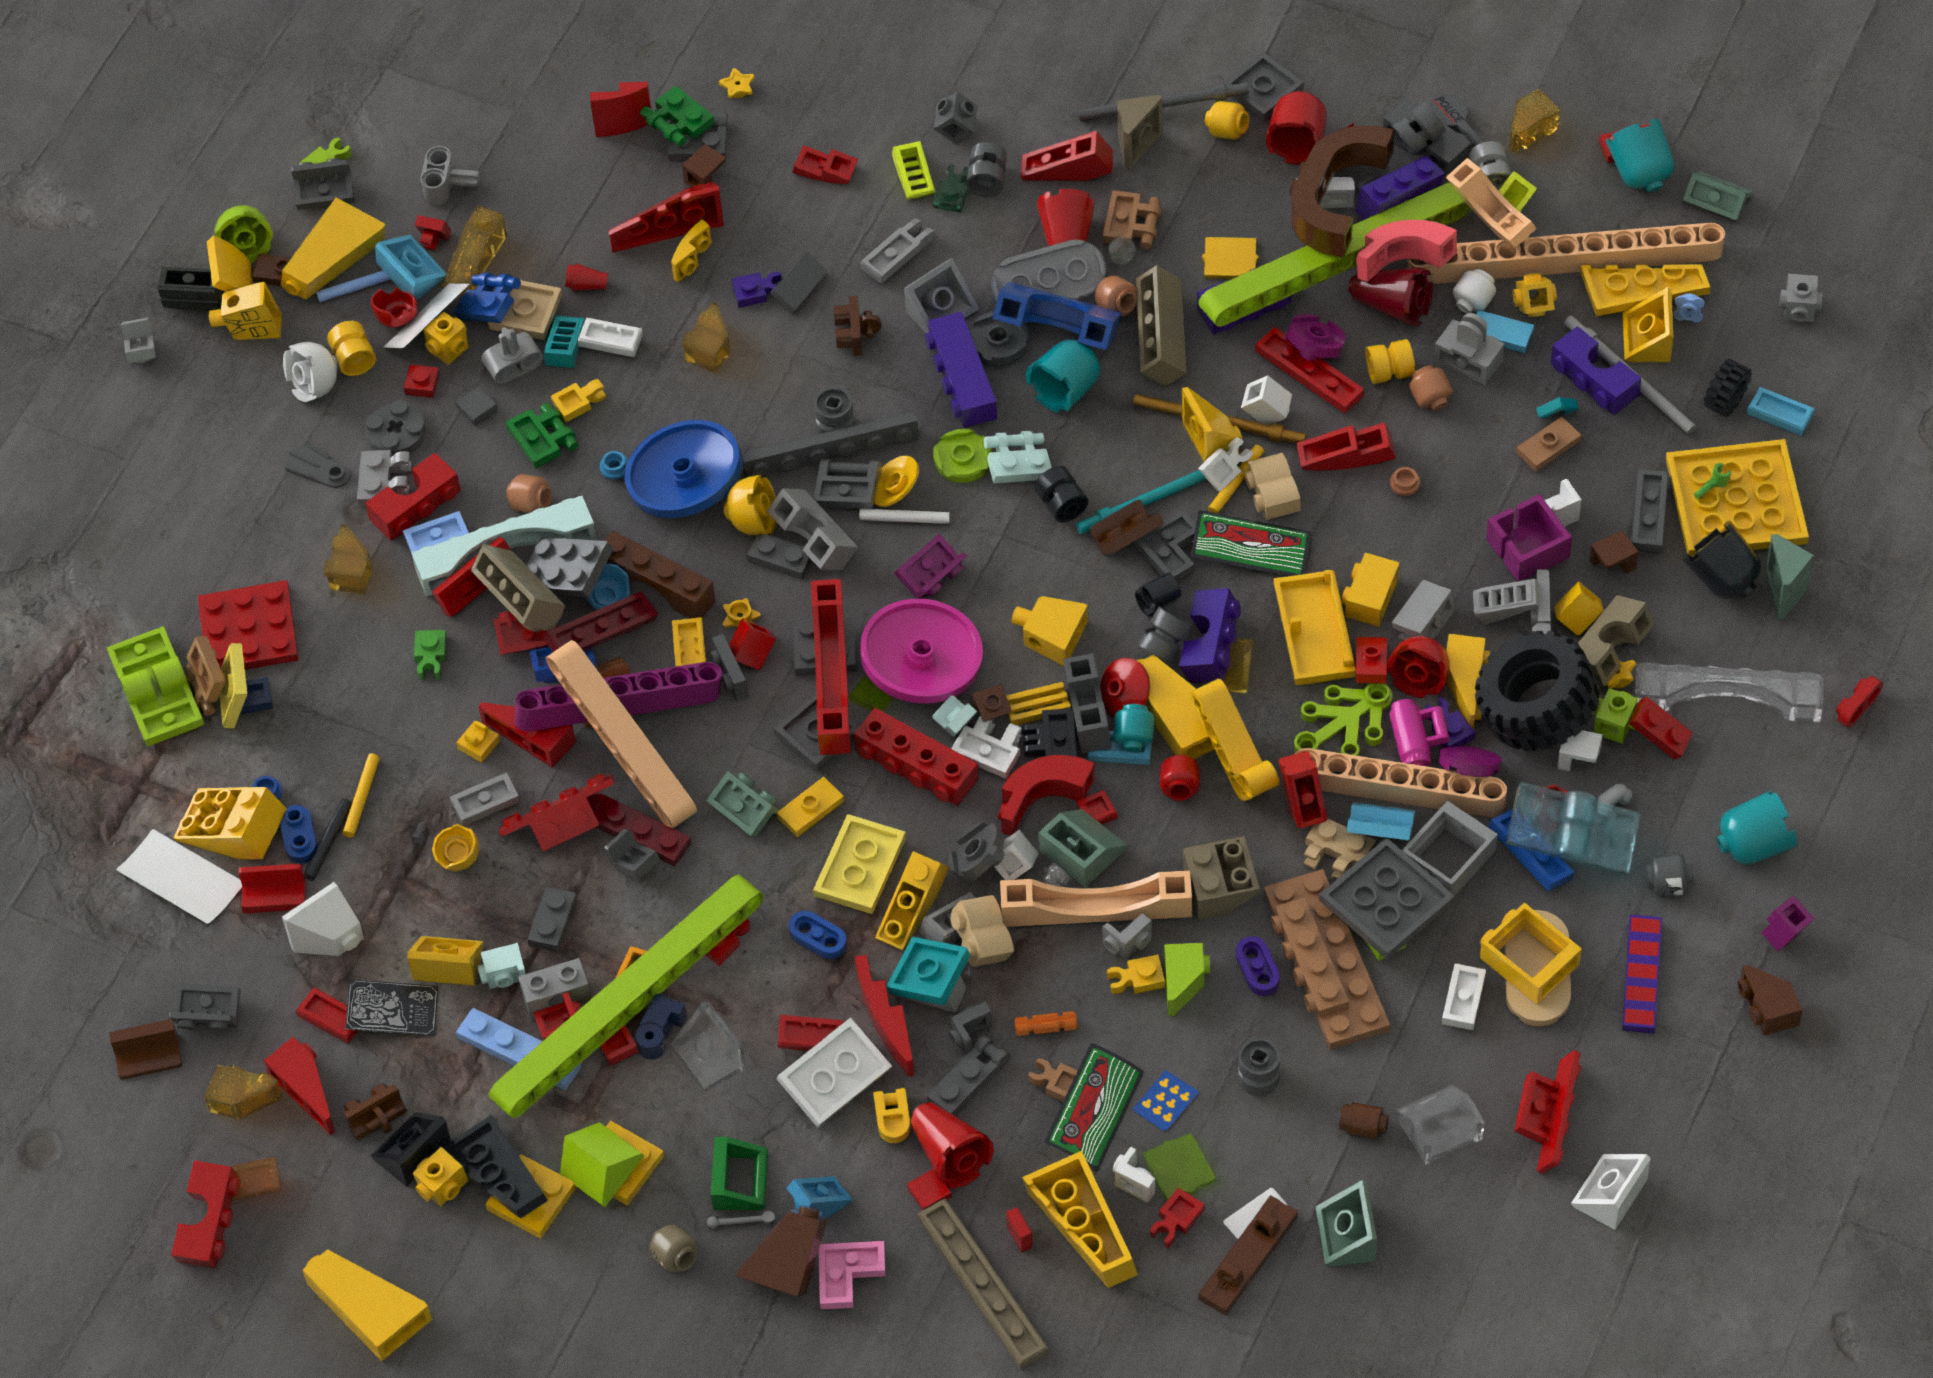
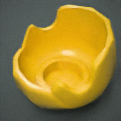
M455 824L451 828L442 830L435 837L432 847L437 864L453 872L468 869L476 862L480 851L479 841L471 828L468 829L460 824Z

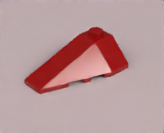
M711 182L686 188L608 230L612 253L684 236L700 220L710 225V229L724 226L718 185Z

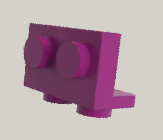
M939 533L898 568L894 574L916 599H920L924 594H927L930 598L943 586L940 580L946 575L952 579L964 568L961 562L967 555L964 552L958 555Z

